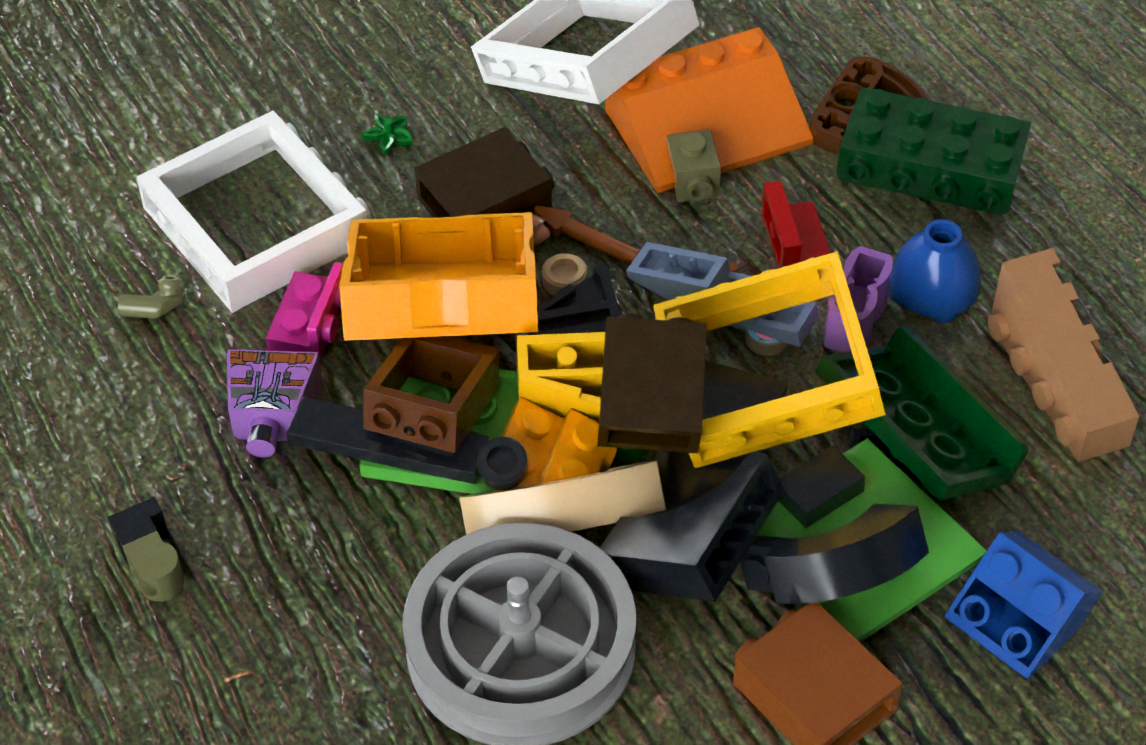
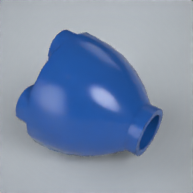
M943 219L932 221L924 230L913 235L902 245L892 267L889 296L892 301L902 304L912 312L932 317V319L940 323L953 321L958 313L964 312L976 302L981 287L978 257L973 247L962 235V231L957 224Z

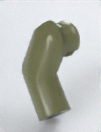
M163 276L158 282L159 291L150 296L121 294L118 300L119 315L136 318H160L182 304L186 294L182 290L183 280L179 276Z

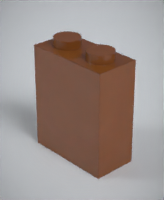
M818 602L808 603L799 610L794 608L787 611L777 621L772 630L761 638L752 637L747 640L735 655L733 685L793 745H854L898 710L903 683Z

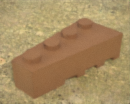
M1054 248L1002 262L992 313L988 317V327L993 339L1001 342L1010 356V362L1015 373L1019 376L1022 375L1032 390V396L1037 407L1042 411L1045 410L1054 424L1056 435L1061 444L1068 446L1076 460L1081 462L1129 447L1139 415L1112 362L1102 363L1100 338L1092 323L1082 324L1074 305L1079 297L1071 282L1061 283L1054 269L1059 266L1061 261Z

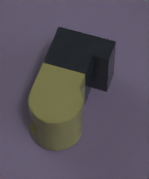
M152 497L108 516L115 543L142 594L147 599L156 602H164L177 596L183 589L184 577L177 551L172 545L162 541L169 537L163 511L156 498Z

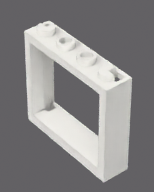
M534 0L471 46L484 83L600 104L700 24L692 0ZM582 16L634 23L592 57L541 48Z
M274 111L266 113L136 177L143 208L232 313L289 284L294 271L310 273L348 253L347 239L350 221L371 217L369 208L364 200L360 197L355 198L347 190L342 177L337 172L331 173L323 164L317 150L314 147L308 148L301 141L296 128L291 123L286 124ZM276 150L335 215L234 266L177 198Z

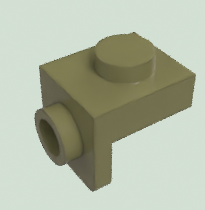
M710 129L667 135L666 148L675 176V197L677 202L699 201L718 197L720 193L721 166Z

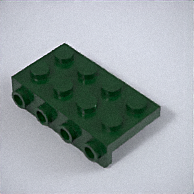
M861 87L840 144L836 174L839 179L847 182L1005 215L1009 212L1032 122L1016 119L1011 116L976 111L967 107L933 102L924 98L890 93L881 89Z
M909 327L897 328L887 346L867 349L886 415L861 423L882 440L890 449L893 457L909 468L921 481L922 486L927 492L934 495L938 500H943L1009 484L1028 454L1026 441ZM852 352L822 356L815 369V372L827 384L859 376Z

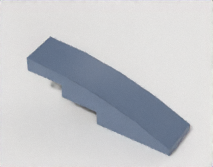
M651 242L645 243L626 270L629 279L667 300L713 288L721 283H730L751 277L750 275L731 272L728 258ZM811 301L728 326L745 331L746 328L780 342L800 347L819 317L817 302Z

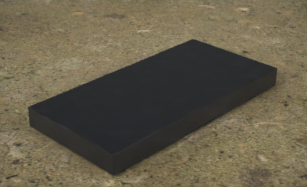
M705 361L702 420L785 397L787 382ZM765 449L759 450V451H756V452H752V453H762V454H764ZM658 451L655 460H657L666 510L649 515L681 507L708 493L728 478L748 454L694 468L689 453Z

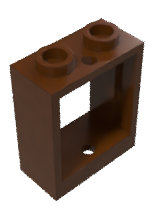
M451 336L401 338L363 389V429L456 453L498 389L500 349ZM408 377L458 389V392L449 404L399 390ZM407 426L412 427L415 432L409 431Z

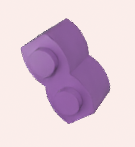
M859 246L846 259L844 274L865 344L868 347L872 338L874 322L882 316L887 305L893 259L889 254ZM835 295L829 296L824 346L842 353L851 352Z

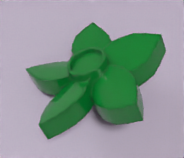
M375 113L374 124L376 128L368 129L362 134L363 140H380L379 147L384 156L391 151L394 144L401 147L413 145L412 136L406 130L407 116H395L391 119Z

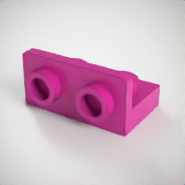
M334 262L328 277L294 271L265 338L268 351L318 352L319 360H321L327 343H333L338 332V316L341 311L339 285L343 263Z

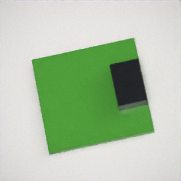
M868 438L843 454L832 445L780 477L779 480L784 488V492L756 535L782 538L810 537L827 533L849 524L873 504L918 506L929 553L903 574L879 586L846 597L818 602L859 642H862L978 565L987 552Z

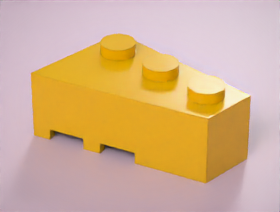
M605 332L518 335L516 347L518 399L522 397L563 417L566 416L570 409H573L599 422Z

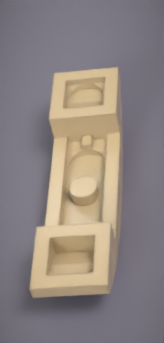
M657 460L610 468L606 472L510 490H493L459 497L466 535L483 528L507 523H537L572 532L616 523L620 517H641L666 510Z

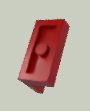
M781 181L764 183L761 215L777 267L782 268L806 261L812 257L816 258L830 254L814 202L789 204Z

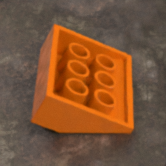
M760 27L660 56L605 99L606 113L657 193L675 188V176L666 148L667 135L710 129L721 166L720 174L812 145L814 140L780 56Z

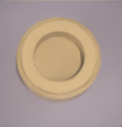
M573 254L554 255L547 259L542 267L543 287L553 296L569 284L575 287L587 279V266L585 262Z

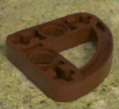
M864 56L851 59L812 114L810 130L814 138L813 144L839 155L840 144L854 106H843L836 101L851 99L856 102L861 87L881 89L886 92L914 98L927 99V97L909 77L896 68L871 57ZM863 78V80L861 81V86L856 84L857 80H861Z

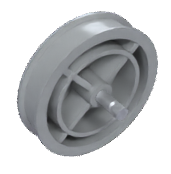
M507 523L469 533L444 547L429 560L414 580L406 599L403 613V635L408 670L418 696L430 712L447 727L488 745H549L575 736L599 721L615 705L624 692L633 671L636 651V608L633 594L626 578L615 562L603 550L587 539L561 528L537 523Z

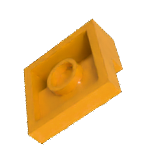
M522 397L514 405L502 437H509L518 441L525 449L528 459V472L525 479L512 489L599 473V471L606 472L614 460L617 448L597 446L599 422L573 409H570L566 416L562 418Z

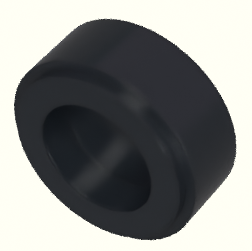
M497 437L486 442L479 450L477 456V467L480 477L485 484L497 490H508L518 486L525 479L528 472V459L523 446L518 441L509 437Z

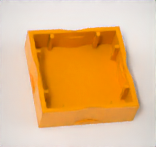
M532 212L478 214L443 218L409 217L350 221L347 239L348 257L343 262L339 285L344 341L538 332Z

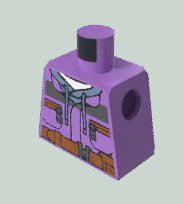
M228 349L227 388L231 426L234 437L247 440L246 449L250 454L262 458L272 456L275 453L277 441H287L286 432L302 398L318 399L323 384L318 352Z

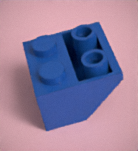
M999 532L944 617L1023 677L1030 679L1077 632L1104 591L1022 532Z

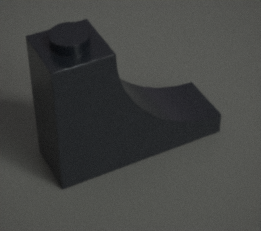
M749 453L728 478L708 493L690 503L655 515L620 517L600 549L619 567L632 591L716 602L783 494L784 488L767 454Z

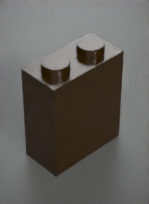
M506 127L414 167L417 199L433 218L532 212V215H534L535 206L552 208V190L555 185L550 171L545 166H540L530 155L526 144L522 140L517 141Z
M623 314L618 317L607 316L597 446L698 454L703 418L706 323H694L690 319L681 317L671 318L666 321L644 319L636 314Z

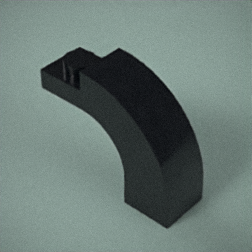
M873 504L849 524L820 535L802 538L756 536L740 564L748 590L774 592L776 603L803 604L846 597L886 583L916 565L929 553L918 506Z

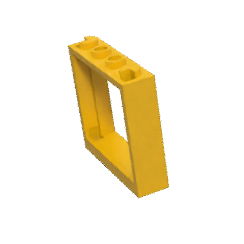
M838 251L816 258L812 257L806 261L782 268L766 270L761 274L734 282L721 283L713 288L685 296H677L675 299L653 305L656 320L667 321L677 317L687 318L694 323H706L707 332L835 295L859 375L702 420V434L698 454L689 453L694 468L886 415Z

